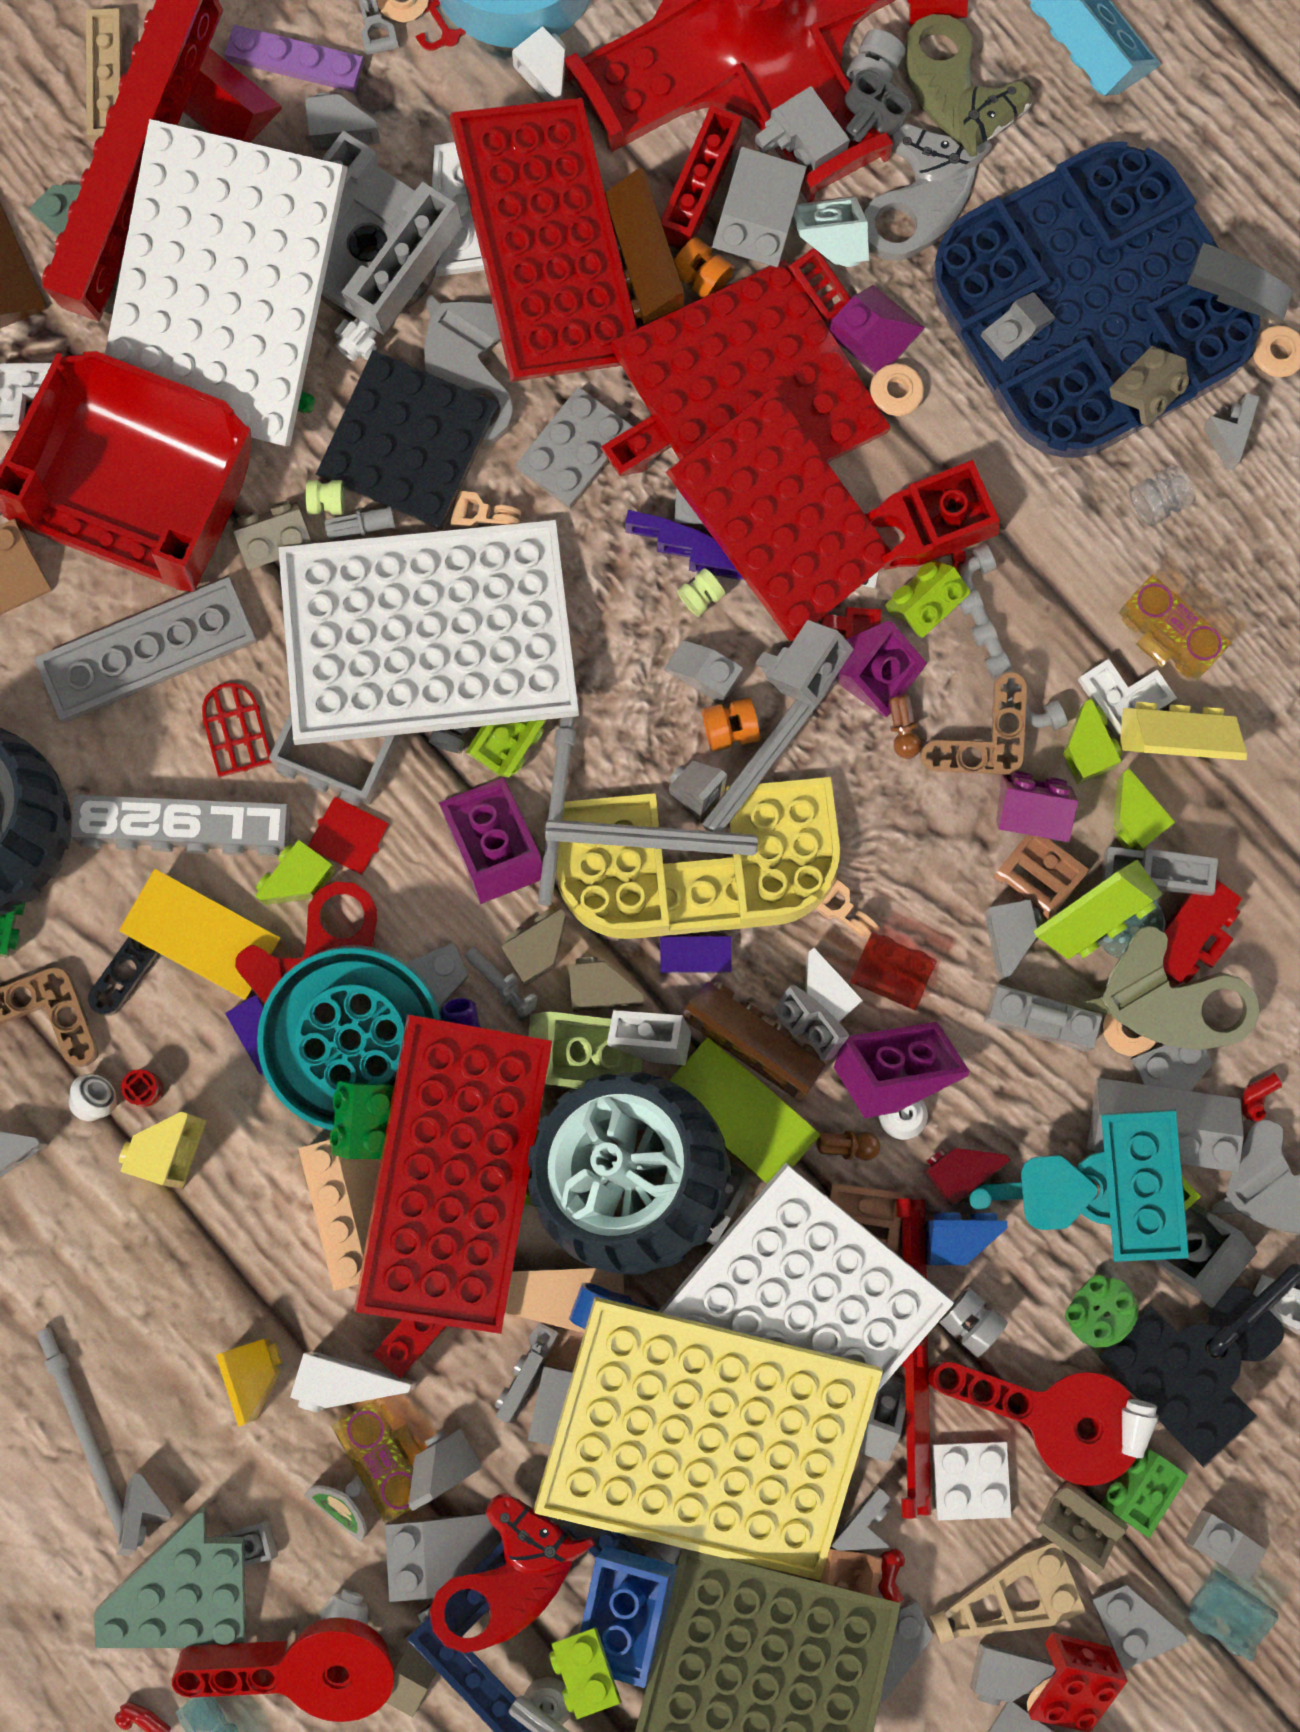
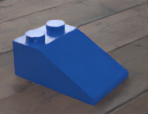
M605 1546L595 1559L580 1633L597 1627L614 1680L645 1688L668 1611L678 1565Z

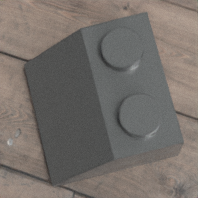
M1194 1203L1185 1211L1189 1258L1150 1261L1186 1291L1213 1308L1257 1254V1250L1240 1230Z

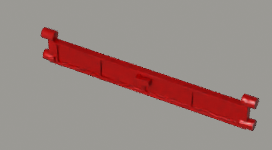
M896 1199V1217L902 1218L903 1260L927 1279L925 1200ZM928 1334L902 1363V1367H905L907 1498L901 1499V1518L906 1519L916 1518V1508L917 1515H932Z

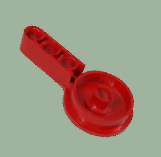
M945 1360L935 1362L928 1371L929 1385L938 1393L1016 1420L1028 1426L1032 1432L1038 1454L1046 1466L1056 1475L1071 1483L1085 1486L1108 1483L1125 1473L1136 1459V1457L1122 1453V1408L1126 1407L1128 1399L1134 1398L1124 1386L1110 1377L1091 1372L1074 1373L1057 1380L1046 1390L1037 1392ZM949 1367L955 1374V1380L950 1387L943 1388L939 1384L938 1377L944 1368ZM985 1380L989 1386V1393L983 1400H977L973 1394V1387L978 1381ZM1018 1392L1023 1397V1406L1018 1412L1012 1413L1008 1408V1399L1012 1394ZM1083 1418H1089L1092 1427L1095 1428V1432L1090 1433L1086 1437H1080L1077 1432V1425Z
M335 1617L323 1619L308 1626L289 1646L287 1651L288 1641L187 1646L179 1654L171 1685L177 1694L190 1698L282 1694L288 1697L301 1710L316 1718L333 1722H350L372 1715L387 1702L392 1693L395 1671L387 1644L377 1631L360 1621Z

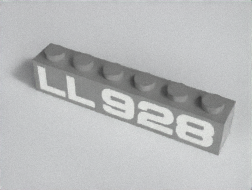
M74 795L71 838L81 843V847L86 849H102L103 844H116V849L136 851L138 850V845L152 846L151 850L156 852H173V847H186L187 852L194 854H207L209 849H222L223 854L239 856L244 855V850L258 851L259 856L278 857L279 852H282L290 843L292 810L287 804Z

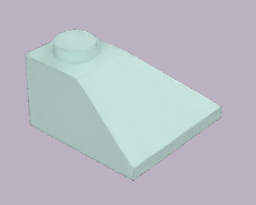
M856 197L796 204L792 218L799 236L832 263L852 267L862 261H869L868 222Z

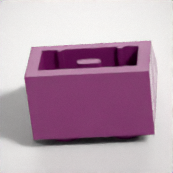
M1012 771L1011 775L1002 774L996 818L998 829L1069 842L1078 799L1072 787L1067 785V781L1055 777H1047L1046 781L1032 779V774L1022 771Z

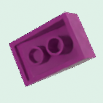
M504 777L438 802L480 904L541 880L542 860L540 853Z
M938 1022L851 1035L840 1048L834 1064L835 1071L864 1118L897 1113L968 1077L970 1072Z

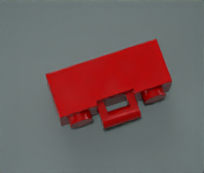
M1217 879L1215 892L1212 896L1189 893L1162 929V932L1168 938L1167 950L1163 957V968L1171 986H1177L1182 981L1189 983L1200 968L1195 964L1198 960L1206 966L1214 968L1234 940L1220 928L1223 925L1228 928L1236 920L1241 912L1236 907L1243 898ZM1212 935L1216 940L1206 953L1201 947Z

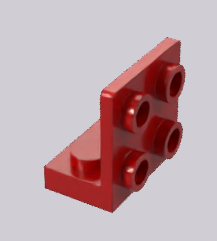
M1051 1633L1045 1645L1056 1673L1029 1709V1717L1031 1720L1091 1732L1128 1682L1113 1647Z

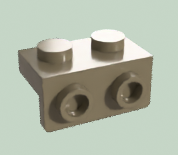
M1151 346L1110 387L1111 398L1139 409L1141 423L1147 426L1150 425L1179 394L1186 390L1189 383L1186 358Z
M289 500L272 505L269 512L257 515V512H250L237 518L238 522L232 525L233 533L247 570L279 560L278 547L312 544L298 502L290 504Z
M1066 1483L1050 1498L1036 1527L1038 1532L1096 1575L1104 1569L1115 1542L1128 1529L1127 1524L1071 1483Z

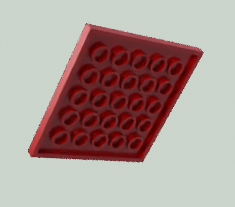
M785 259L779 262L778 267L769 266L612 341L610 345L611 350L679 460L771 388L776 390L827 463L887 434L890 430V425L808 295L786 268L789 265Z

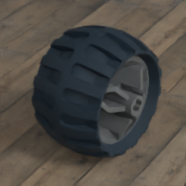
M1 727L0 916L15 911L13 907L15 904L18 906L23 902L33 901L42 893L41 889L51 877L55 879L62 867L60 862L64 851L69 849L71 830L68 826V820L71 819L70 805L67 794L61 786L58 774L48 760L34 746L18 735Z

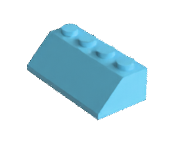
M1030 0L1032 11L1037 16L1045 19L1051 27V35L1058 42L1064 43L1071 52L1070 58L1077 67L1085 70L1091 78V86L1099 94L1104 96L1120 94L1161 65L1111 0Z

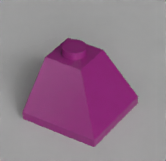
M872 285L854 295L831 321L830 332L839 345L876 374L884 366L894 364L923 332L925 327L877 287Z
M890 621L883 622L846 639L854 650L835 678L845 690L886 718L891 713L889 699L896 695L905 694L927 664L893 622Z

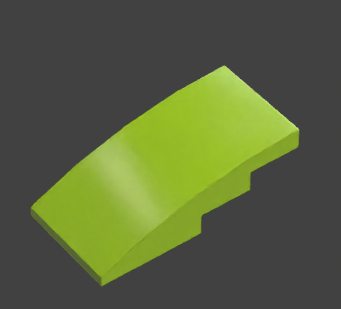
M708 1037L689 1057L686 1065H682L669 1080L690 1092L706 1107L722 1132L725 1140V1149L766 1184L770 1182L785 1163L793 1168L821 1136L818 1131Z

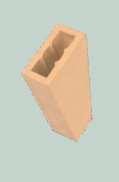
M596 1268L515 1271L511 1275L505 1313L584 1333L585 1329L569 1320L581 1284L584 1282L596 1284L624 1295V1274L606 1272Z

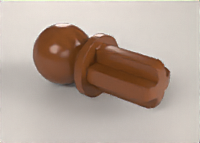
M904 694L896 695L889 699L893 721L890 730L898 732L893 747L899 757L911 759L917 756L921 750V740L917 734L912 732V729L918 727V722L913 720L910 697Z
M845 1131L843 1134L820 1133L821 1136L816 1141V1148H818L820 1154L842 1155L846 1160L852 1159L855 1155L860 1160L869 1161L874 1159L880 1151L879 1139L870 1132H862L856 1137L852 1131Z

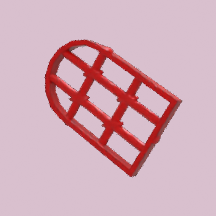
M223 683L213 688L205 696L202 705V723L206 729L218 777L221 778L242 771L246 772L253 768L271 764L272 762L269 759L271 752L260 714V706L252 692L236 683ZM224 688H231L237 709L225 712V709L223 710L218 691ZM237 689L247 693L254 705L244 707V704L241 705ZM214 696L218 715L207 717V706L209 700ZM255 710L261 733L251 735V732L249 733L244 713ZM237 715L236 717L240 719L244 737L233 740L232 737L230 738L225 718ZM218 720V723H221L225 743L214 745L209 723ZM263 738L268 759L257 762L251 741ZM244 743V746H247L251 764L238 767L233 746ZM225 748V751L229 753L233 769L221 772L216 751Z

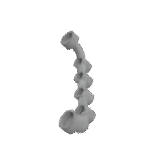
M984 544L973 549L974 557L966 561L959 570V575L970 589V594L959 604V608L964 616L972 614L977 626L970 628L978 647L986 645L991 657L984 661L993 679L1004 672L1013 671L1010 661L998 640L996 630L987 616L982 599L972 582V575L978 569H980L983 575L997 569L989 546ZM1011 677L1008 678L1007 684H1003L1005 688L1001 691L1007 693V703H1002L1004 707H1014L1018 710L1020 702L1012 703L1013 692L1019 691L1020 685L1015 684ZM1058 700L1044 705L1045 713L1042 714L1032 712L1026 702L1025 723L1027 725L1037 728L1051 725L1054 731L1068 726L1066 715Z

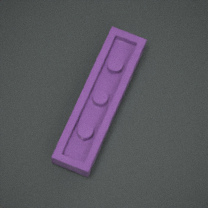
M238 25L233 26L225 51V58L228 62L353 93L356 92L364 65L363 56Z

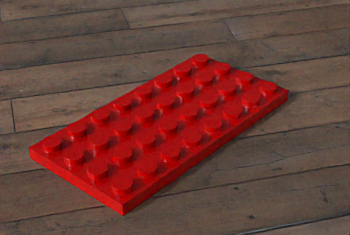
M576 98L452 112L449 120L511 382L621 366L610 345L613 340L636 330L637 326L583 99Z
M407 1015L355 1300V1312L497 1334L502 1333L530 1172L528 1155L530 1147L534 1146L552 1046L551 1040Z

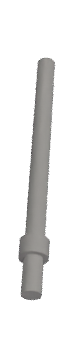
M575 717L561 718L560 729H557L555 732L554 745L557 747L548 820L563 819L571 749L575 748L576 732L573 730ZM545 840L538 903L540 905H552L560 841Z
M46 1328L36 1333L47 1359L44 1361L48 1374H53L119 1538L123 1513L122 1504L67 1368L70 1365L65 1353H60L51 1328Z

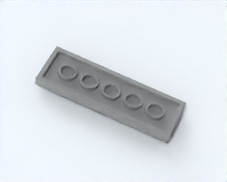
M227 577L195 592L188 593L37 656L34 659L58 718L62 723H66L257 643V640L230 577Z

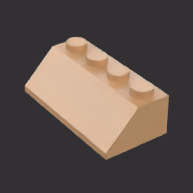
M330 1140L298 1148L333 1290L339 1291L357 1286L359 1284L381 1159H346L332 1154Z

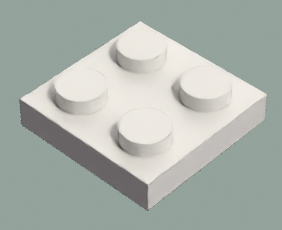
M1006 1441L932 1444L937 1520L1011 1518Z

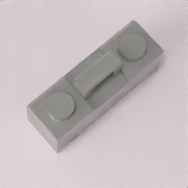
M998 984L992 989L983 1022L1072 1049L1088 1052L1094 1049L1102 1014Z

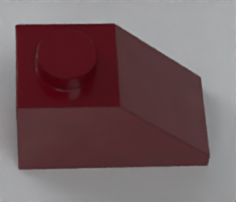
M941 1148L926 1160L929 1167L923 1173L948 1205L952 1206L1011 1160L1005 1154L959 1148L946 1152L944 1148Z

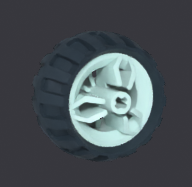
M622 1072L619 1075L603 1074L588 1079L585 1082L586 1086L578 1090L573 1088L568 1090L558 1098L559 1104L550 1115L543 1116L537 1127L540 1132L535 1146L530 1147L528 1155V1166L532 1169L533 1177L528 1181L531 1200L538 1209L540 1221L548 1234L577 1260L606 1272L644 1274L661 1267H670L684 1260L691 1248L696 1245L701 1246L712 1234L710 1226L717 1214H723L728 1200L725 1195L726 1183L731 1179L730 1160L725 1150L724 1137L712 1115L695 1096L678 1084L642 1072ZM637 1130H645L636 1154H634ZM623 1191H625L621 1217H613Z

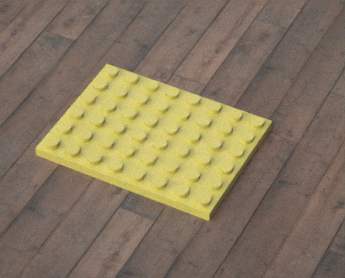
M595 1296L535 1502L534 1512L539 1515L821 1580L883 1371L878 1366Z

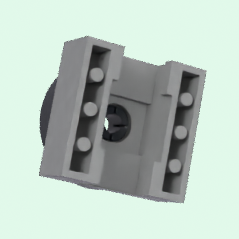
M342 131L322 158L324 161L348 166L321 300L333 310L348 317L358 318L384 335L399 313L410 308L427 292L436 275L439 258L463 225L457 203L423 181L416 191L377 166L376 162L379 157L376 151L345 131ZM368 246H376L377 251L374 249L369 253L363 252Z

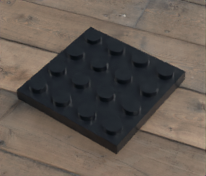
M372 350L316 475L328 482H331V480H343L342 486L344 489L383 506H391V509L442 531L497 411L498 404L495 401Z

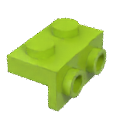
M933 560L920 567L917 575L907 585L898 588L893 593L892 599L884 607L891 616L908 622L916 635L923 638L970 594V589L955 567Z
M546 720L482 726L465 753L496 775L510 777L511 774H516L523 766L525 761L523 755L529 746L534 745L542 736L544 731L542 726Z
M597 1627L552 1643L554 1651L550 1652L551 1664L557 1675L562 1674L566 1689L562 1690L563 1699L569 1712L574 1711L576 1719L622 1702Z

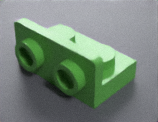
M1147 1448L1144 1457L1136 1458L1130 1468L1120 1477L1116 1478L1114 1483L1108 1488L1101 1506L1150 1538L1188 1475L1158 1453Z

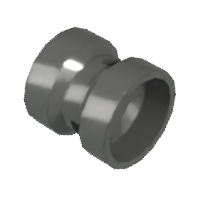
M471 727L432 731L429 743L443 750L460 754L465 745L463 740L465 732L469 731Z

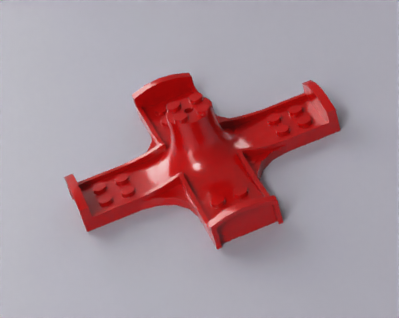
M663 0L655 16L649 22L582 58L577 53L564 58L565 77L568 82L575 79L608 133V148L611 153L681 115L703 108H710V105L740 114L752 120L763 131L766 129L765 122L771 118L772 110L810 86L845 132V128L854 118L855 114L845 104V96L851 85L842 69L843 46L855 26L871 13L896 0ZM872 127L862 141H849L847 150L826 161L812 172L806 167L800 191L808 203L814 201L817 191L876 159L881 158L883 163L888 161L893 142L887 133L881 134ZM780 146L775 148L781 159L799 164L795 158L794 150L788 152L786 148L781 149Z

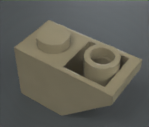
M549 909L534 919L536 925L525 932L523 928H519L504 938L506 943L501 946L502 951L524 986L532 983L556 966L566 923V915L562 909L557 912Z

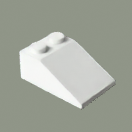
M311 1351L303 1353L290 1398L299 1400L298 1407L319 1412V1410H324V1408L408 1393L416 1388L417 1381L406 1378L399 1379L393 1374Z

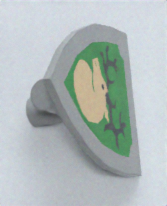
M358 1473L343 1492L323 1485H313L308 1488L304 1497L358 1541L361 1542L366 1536L367 1527L365 1520L354 1504L355 1500L369 1484V1480L365 1476Z

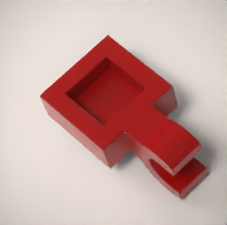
M846 607L844 617L826 614L822 617L819 624L839 631L846 640L881 624V609Z

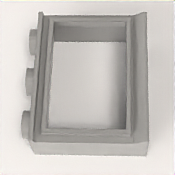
M291 711L269 759L274 766H277L275 771L287 778L295 779L296 775L308 779L307 785L318 791L327 793L329 788L341 793L339 798L349 804L359 806L360 802L370 805L402 734L380 736L385 741L363 788L288 757L294 744Z

